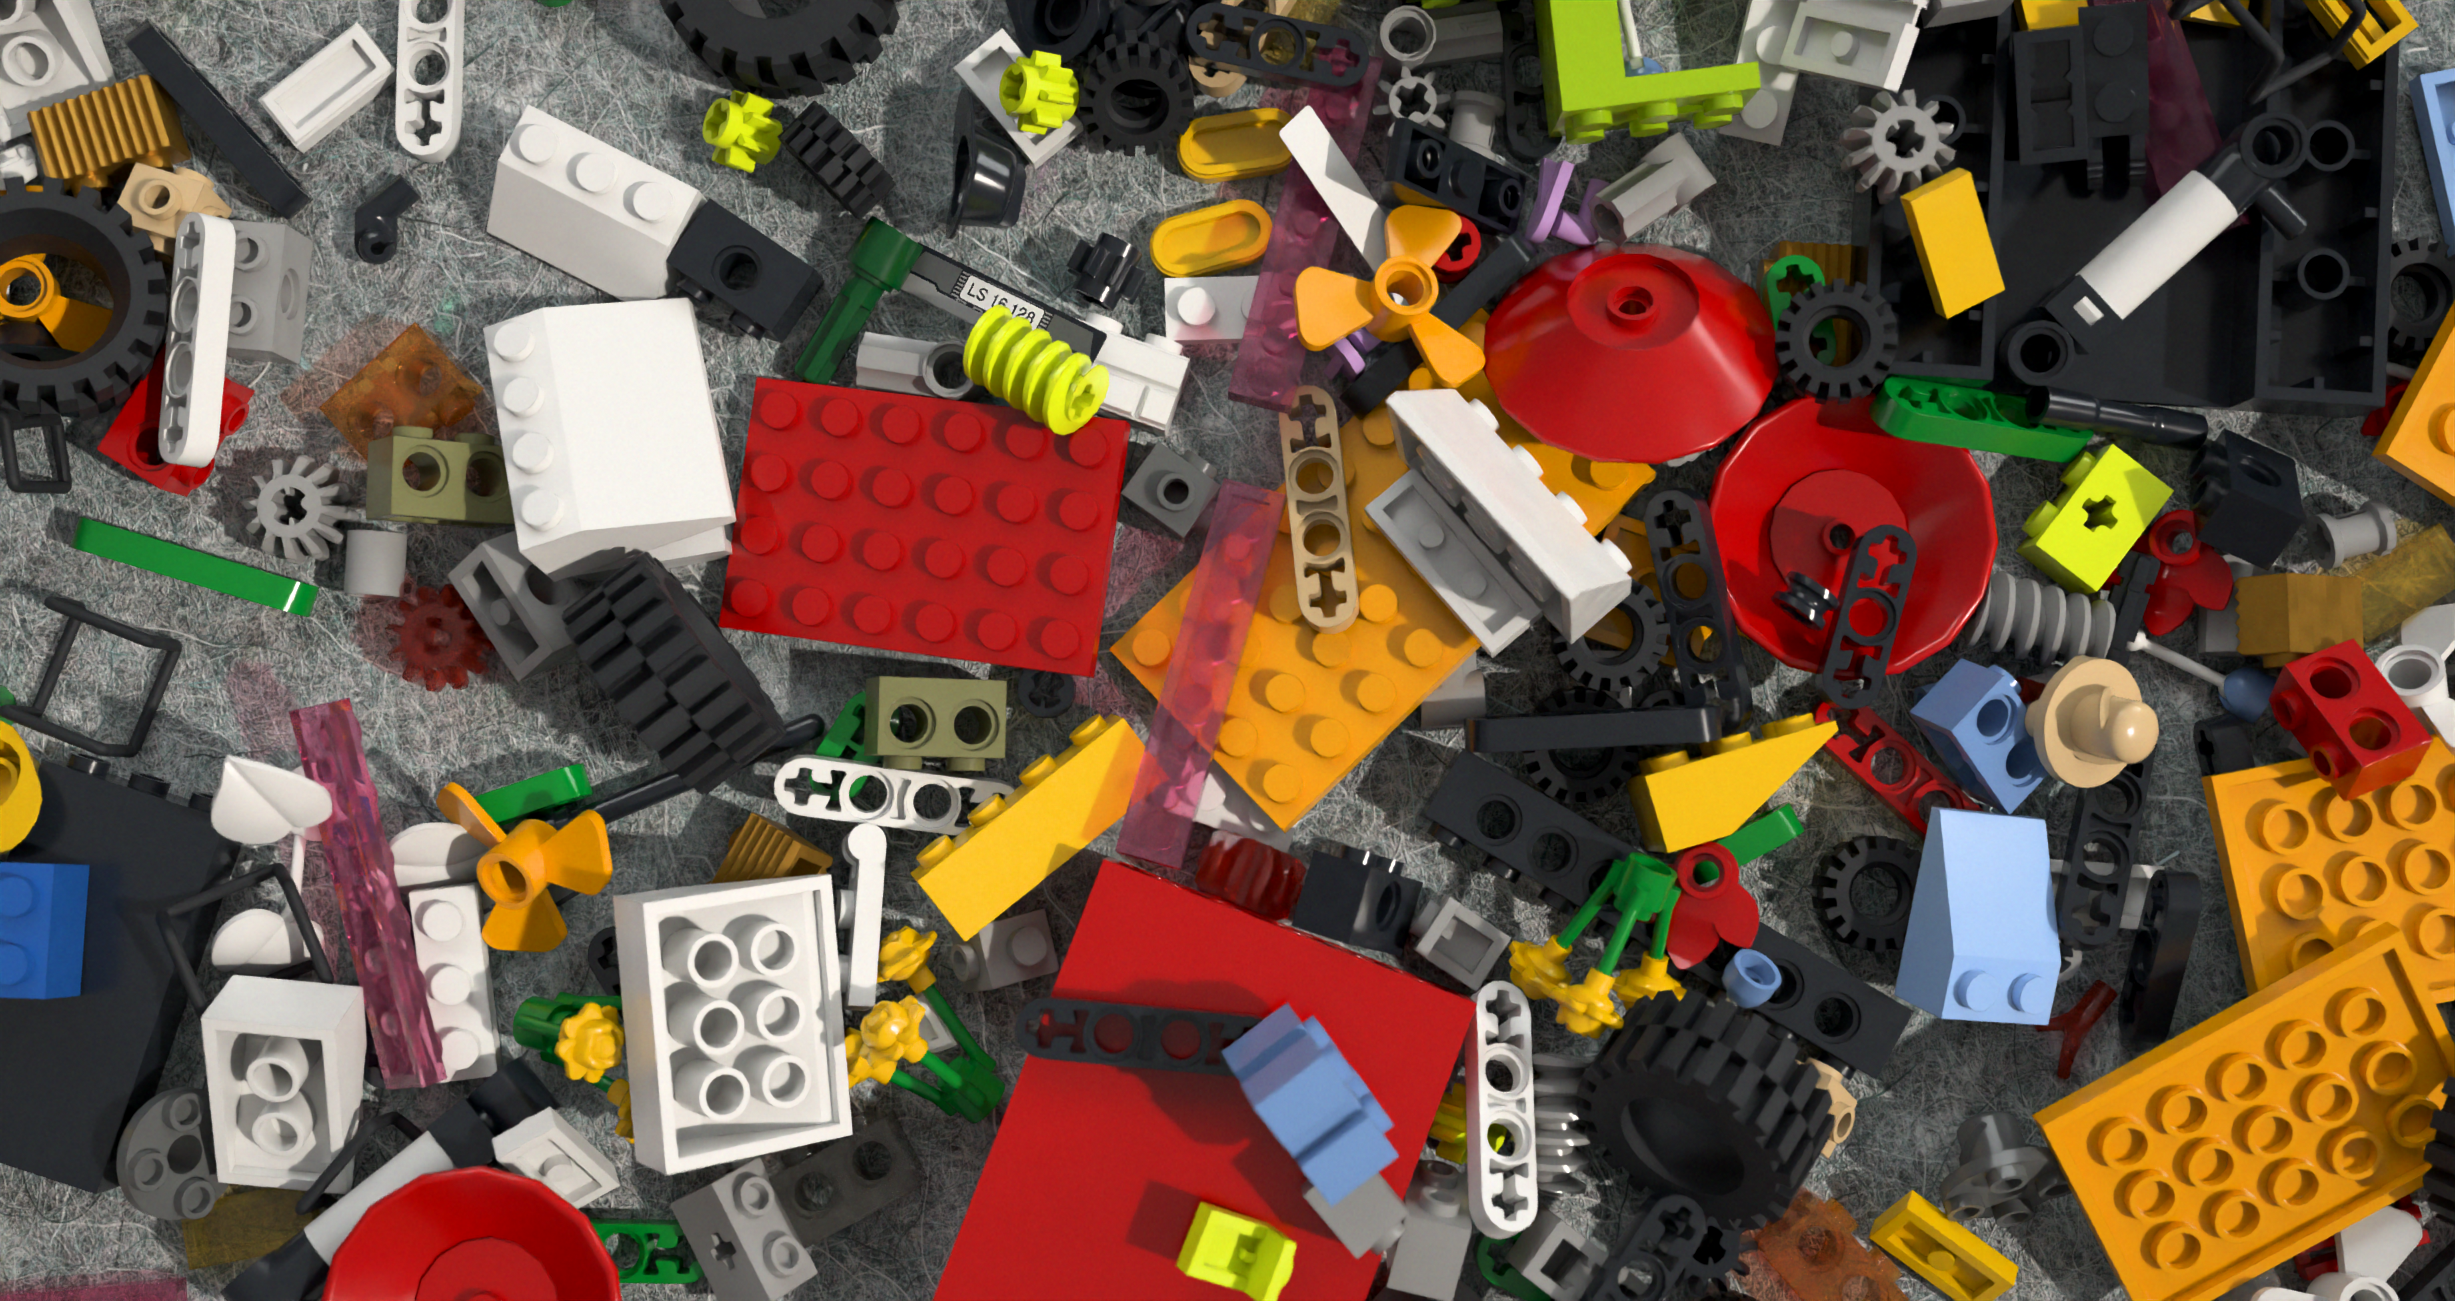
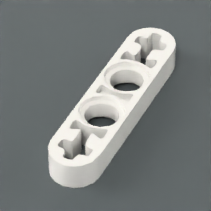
M399 0L395 111L396 136L402 147L419 160L428 163L442 162L454 154L459 147L461 139L465 0H447L446 14L441 20L432 24L421 23L418 20L416 10L420 0ZM432 54L442 56L446 64L445 74L442 79L434 85L425 86L418 84L414 72L419 60ZM416 97L430 101L431 120L442 128L441 134L431 135L429 145H425L415 135L416 129L426 128L428 114L426 107L419 101H414ZM444 100L443 104L437 103V101Z
M191 212L183 219L175 242L158 446L161 457L165 462L203 468L213 459L219 440L236 234L233 224L228 219L197 212Z
M810 754L796 755L787 759L778 769L774 781V792L779 804L788 812L796 815L862 824L870 823L878 826L956 836L972 824L970 821L967 824L955 823L961 810L960 787L973 788L969 795V800L975 803H982L991 797L993 793H1002L1003 798H1006L1016 789L1010 783L1000 779L924 769H883V764ZM800 768L812 769V780L832 784L831 770L844 771L846 773L839 787L841 807L827 806L831 795L829 792L812 791L808 801L801 802L795 800V789L785 787V779L796 778ZM872 775L884 782L887 788V797L879 808L865 811L857 808L852 803L849 797V790L851 784L857 778ZM927 784L941 785L951 796L949 810L939 818L928 819L922 817L916 812L913 805L916 792ZM967 810V816H968L972 811Z
M1492 981L1470 997L1477 1003L1464 1038L1468 1198L1471 1219L1477 1229L1488 1237L1505 1239L1531 1225L1536 1217L1538 1206L1531 1012L1527 998L1514 984L1506 981ZM1493 1001L1496 1002L1497 1011L1507 1014L1508 1020L1499 1027L1497 1015L1487 1013L1486 1007ZM1497 1036V1043H1496V1044H1492V1045H1487V1044H1486V1043H1488L1490 1040H1492L1494 1037ZM1488 1060L1500 1061L1508 1067L1513 1078L1510 1092L1498 1091L1490 1085L1485 1074ZM1490 1124L1504 1125L1510 1130L1515 1141V1149L1512 1156L1504 1157L1492 1150L1487 1139V1131ZM1514 1171V1175L1503 1181L1504 1172ZM1502 1193L1503 1201L1513 1205L1515 1213L1504 1218L1503 1209L1492 1205L1491 1199Z

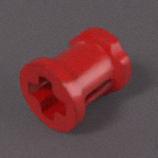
M1459 216L1462 221V228L1451 244L1452 247H1463L1458 260L1451 261L1448 253L1444 252L1431 268L1437 281L1442 284L1456 283L1464 279L1470 267L1477 259L1481 248L1480 234L1476 226L1462 216Z

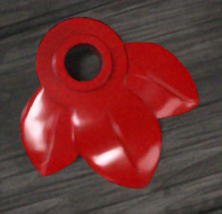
M2175 510L2164 514L2155 521L2147 535H2140L2130 548V550L2153 555L2161 563L2154 585L2147 584L2145 589L2151 595L2143 619L2148 630L2154 636H2162L2182 626L2192 615L2196 604L2213 611H2224L2226 609L2234 586L2232 569L2230 564L2214 551L2213 546L2196 539L2192 511ZM2181 533H2190L2193 539L2191 548L2185 553L2175 554L2173 550L2174 539ZM2119 564L2101 586L2103 590L2110 592L2113 583L2120 584L2122 577L2116 575Z
M1708 841L1684 848L1678 854L1674 864L1668 865L1677 873L1674 886L1682 891L1672 911L1666 941V949L1675 966L1682 970L1695 966L1705 960L1716 948L1720 938L1738 947L1750 948L1755 940L1760 921L1756 901L1738 884L1740 877L1739 866L1734 855L1726 847L1719 843ZM1703 862H1712L1719 870L1718 880L1708 887L1700 886L1694 877L1696 867ZM1653 913L1649 921L1636 920V922L1655 923L1657 913Z

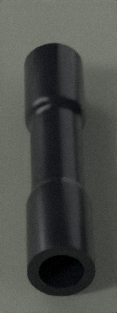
M2046 385L2035 386L2028 394L2025 404L2026 417L2032 423L2075 431L2093 430L2138 438L2147 444L2186 451L2200 449L2208 435V422L2201 414L2159 406L2141 407L2095 398L2088 393Z

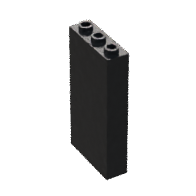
M71 752L68 761H41L37 775L41 784L42 804L37 821L26 838L10 850L6 862L90 865L80 996L51 999L0 998V1163L93 1194H98L120 1186L116 1166V1151L119 1140L133 1115L156 1094L189 998L155 919L156 913L166 906L228 882L242 842L233 841L222 836L213 827L211 821L213 795L193 791L190 799L168 793L171 782L139 772H132L128 780L108 773L111 763L106 760ZM223 898L171 918L195 977Z

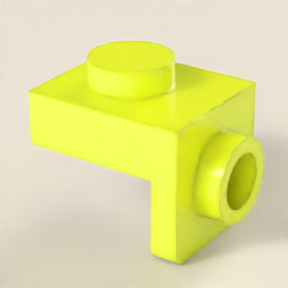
M1200 1202L1176 1266L1186 1275L1243 1291L1255 1301H1276L1280 1289L1290 1278L1296 1243L1267 1222Z

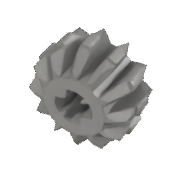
M1914 89L1905 90L1896 102L1887 91L1877 93L1871 100V108L1859 105L1850 114V120L1854 128L1843 131L1839 137V144L1852 151V153L1846 156L1840 165L1843 171L1851 172L1859 169L1863 175L1855 184L1856 192L1863 193L1873 184L1878 185L1877 196L1879 203L1888 204L1895 198L1897 192L1903 196L1943 176L1939 166L1948 165L1954 159L1956 151L1941 143L1942 140L1953 132L1954 124L1945 122L1935 124L1931 119L1938 111V101H1930L1920 110L1916 108ZM1891 136L1898 139L1897 149L1907 153L1902 158L1895 156L1896 145L1886 142Z
M298 456L293 466L281 458L272 460L273 479L260 474L251 477L254 486L261 490L258 499L249 497L241 501L245 509L258 513V516L252 519L244 528L250 535L264 536L261 549L268 555L277 556L283 553L287 562L299 565L304 563L308 554L313 559L324 561L329 559L330 554L328 540L339 545L347 543V534L340 529L342 521L354 522L360 518L357 511L345 508L342 505L350 500L356 492L353 486L349 484L337 483L340 475V470L337 467L328 463L318 467L316 460L310 456ZM300 499L302 500L301 506L307 511L302 520H300V513L294 509Z

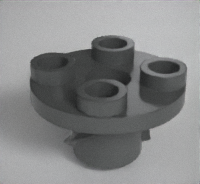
M177 1087L159 1093L147 1101L133 1115L122 1133L116 1151L118 1181L129 1203L146 1215L164 1220L200 1219L212 1210L215 1201L230 1184L218 1182L208 1090L195 1087Z
M2004 1111L1983 1112L1970 1117L1960 1125L1957 1131V1138L1961 1147L1960 1167L1950 1173L1939 1187V1194L1949 1221L1962 1222L1974 1218L1994 1217L1996 1225L2000 1227H2010L2025 1223L2035 1215L2032 1207L2049 1199L2060 1198L2072 1193L2049 1147H2027L2017 1118Z

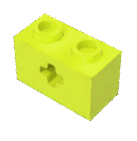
M2114 444L2091 453L2083 450L2060 476V481L2066 486L2053 503H2050L2048 500L2043 501L2030 514L2022 526V530L2028 535L2016 551L2070 593L2079 592L2087 595L2097 592L2174 492L2173 489ZM2087 506L2094 509L2090 521L2096 527L2090 529L2083 525L2088 518V513L2083 508Z

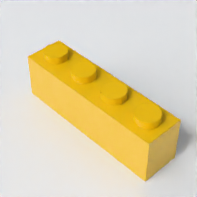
M1100 713L1084 721L1069 735L1073 742L1070 747L1055 759L1049 753L1041 756L1019 774L1018 778L1023 784L1015 789L1012 794L1004 799L999 794L992 795L967 816L968 820L972 823L969 827L952 840L947 834L940 836L916 856L920 866L910 874L965 942L1170 779L1123 717L1110 714L1103 719Z

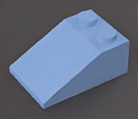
M1932 806L1894 995L1940 1019L2048 1025L2061 966L2045 820L2033 816Z

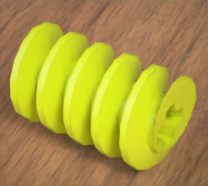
M997 304L989 308L978 319L965 345L963 366L965 375L976 385L985 386L990 394L995 397L1004 398L1011 407L1025 411L1029 418L1044 423L1053 433L1066 435L1075 432L1085 425L1098 411L1106 398L1109 387V372L1106 367L1097 364L1091 369L1089 356L1079 352L1071 355L1072 350L1069 344L1064 341L1056 340L1051 343L1052 338L1049 332L1039 328L1032 331V325L1024 317L1017 316L1012 319L1013 315L1008 307Z

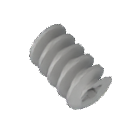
M2000 571L1989 578L1984 600L1966 622L1965 644L1973 647L1985 631L1990 633V652L1998 654L2007 640L2013 639L2014 657L2020 661L2026 658L2034 645L2039 647L2038 663L2044 668L2051 665L2058 652L2063 654V666L2079 655L2105 659L2114 633L2116 613L2113 604L2107 600L2098 599L2090 604L2088 597L2079 592L2070 593L2065 597L2063 590L2054 585L2045 586L2040 591L2038 583L2033 579L2024 578L2015 584L2014 577L2010 573Z
M1548 1052L1532 1054L1533 1070L1538 1072L1537 1079H1533L1537 1189L1566 1194H1585L1587 1185L1570 1175V1173L1587 1170L1590 1165V1159L1573 1149V1147L1591 1143L1585 1133L1586 1128L1577 1123V1121L1584 1119H1580L1576 1106L1581 1097L1577 1096L1576 1093L1578 1085L1586 1073L1584 1069L1590 1067L1594 1061L1593 1059ZM1511 1134L1510 1141L1515 1143L1514 1137Z

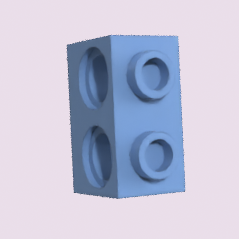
M1960 658L1909 713L1966 795L2010 815L2049 773L2039 760L2034 737L2030 736L2026 731L2025 715L2027 708L2018 696L2021 692L2018 682L2007 671L1996 665L1985 668Z

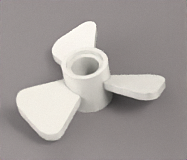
M2455 603L2423 607L2410 613L2401 624L2402 645L2382 654L2375 666L2428 733L2434 731L2446 749L2455 756V700L2449 698L2444 663L2455 649Z
M2386 1206L2334 1234L2339 1272H2328L2316 1277L2308 1286L2306 1293L2279 1287H2264L2258 1290L2250 1301H2349L2352 1295H2354L2356 1301H2399L2397 1294L2386 1281L2419 1244L2422 1238V1227L2419 1221L2410 1213Z

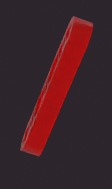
M1821 699L1814 704L1810 713H1812L1815 723L1831 721L1826 716L1828 710L1833 712L1844 710L1832 708ZM1868 706L1849 710L1852 716L1848 719L1847 724L1859 737L1869 736L1871 730L1877 734L1875 739L1870 740L1861 747L1855 760L1849 755V752L1859 747V745L1846 734L1835 735L1820 747L1924 842L1928 825L1921 819L1918 808L1920 800L1929 791L1935 790L1944 794L1953 809L1985 812ZM1885 747L1898 752L1904 765L1900 778L1892 784L1879 782L1872 774L1870 767L1874 754Z

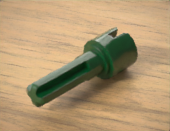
M873 215L870 217L845 256V259L850 261L847 267L852 270L794 366V372L800 378L812 384H829L884 291L890 294L893 289L900 291L920 256L923 246Z

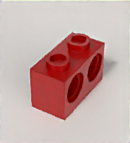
M165 343L153 361V368L145 380L139 382L100 442L97 450L159 489L187 497L192 489L200 487L208 479L214 468L215 459L213 458L203 468L168 462L158 463L156 451L158 447L165 366ZM227 373L224 374L217 450L226 436L234 434L243 425L249 413V404L247 403L255 393L253 389Z
M2354 638L2284 664L2268 699L2278 723L2284 729L2293 733L2308 753L2316 774L2322 780L2329 782L2344 802L2414 775L2433 741V738Z

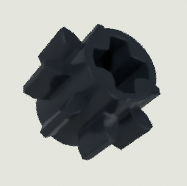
M1104 232L1100 233L1094 246L1080 239L1066 265L1069 267L1068 272L1077 276L1071 290L1087 302L1110 312L1114 311L1119 299L1134 305L1147 280L1145 277L1146 272L1136 268L1142 253L1127 242Z

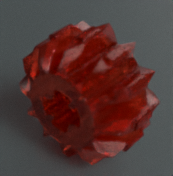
M445 584L439 595L431 587L423 586L418 588V606L404 600L396 604L398 612L406 620L403 625L388 624L385 627L388 635L401 638V644L393 647L387 655L391 661H407L402 673V678L407 682L416 683L424 678L426 690L432 692H441L447 682L453 689L464 690L468 688L469 682L467 670L481 676H485L489 672L487 663L479 656L482 651L490 653L498 651L490 639L484 638V630L453 584ZM437 630L452 633L450 646L434 644V636Z
M1220 830L1213 832L1207 846L1203 847L1197 862L1199 867L1194 880L1202 892L1264 918L1280 921L1287 919L1293 906L1297 905L1307 869L1301 860L1292 857L1290 854L1236 832Z

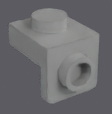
M1446 894L1439 904L1429 899L1421 908L1408 930L1416 936V939L1410 946L1412 950L1475 992L1511 940V937Z
M1045 908L992 921L966 942L956 931L951 933L953 941L950 953L951 964L956 977L963 982L966 993L992 990L1060 971Z

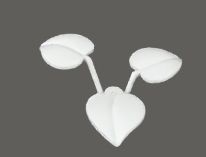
M227 755L223 763L220 782L211 803L213 827L219 834L233 841L248 844H267L282 839L290 831L293 832L294 841L290 875L300 895L306 840H328L337 835L344 821L349 822L375 864L381 867H389L385 875L387 886L393 891L407 895L414 889L472 882L477 878L476 870L479 860L490 850V848L472 837L461 825L440 822L411 826L393 837L388 844V852L382 850L359 816L357 802L343 800L339 771L335 767L324 763L305 764L290 772L268 764ZM288 902L281 915L264 909H250L232 917L218 930L211 948L212 963L215 968L223 972L234 971L243 975H270L311 959ZM311 921L323 949L325 944L323 929L319 924Z

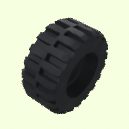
M729 0L659 1L664 13L688 49L697 56L701 64L715 77H727L735 89L746 93H754L757 87L763 88L769 99L788 100L790 88H801L806 98L825 94L822 82L837 76L841 86L856 78L857 74L853 65L861 58L872 64L883 52L879 41L881 34H894L900 19L895 5L896 2L903 0H817L799 13L775 19H764L746 15L736 10Z

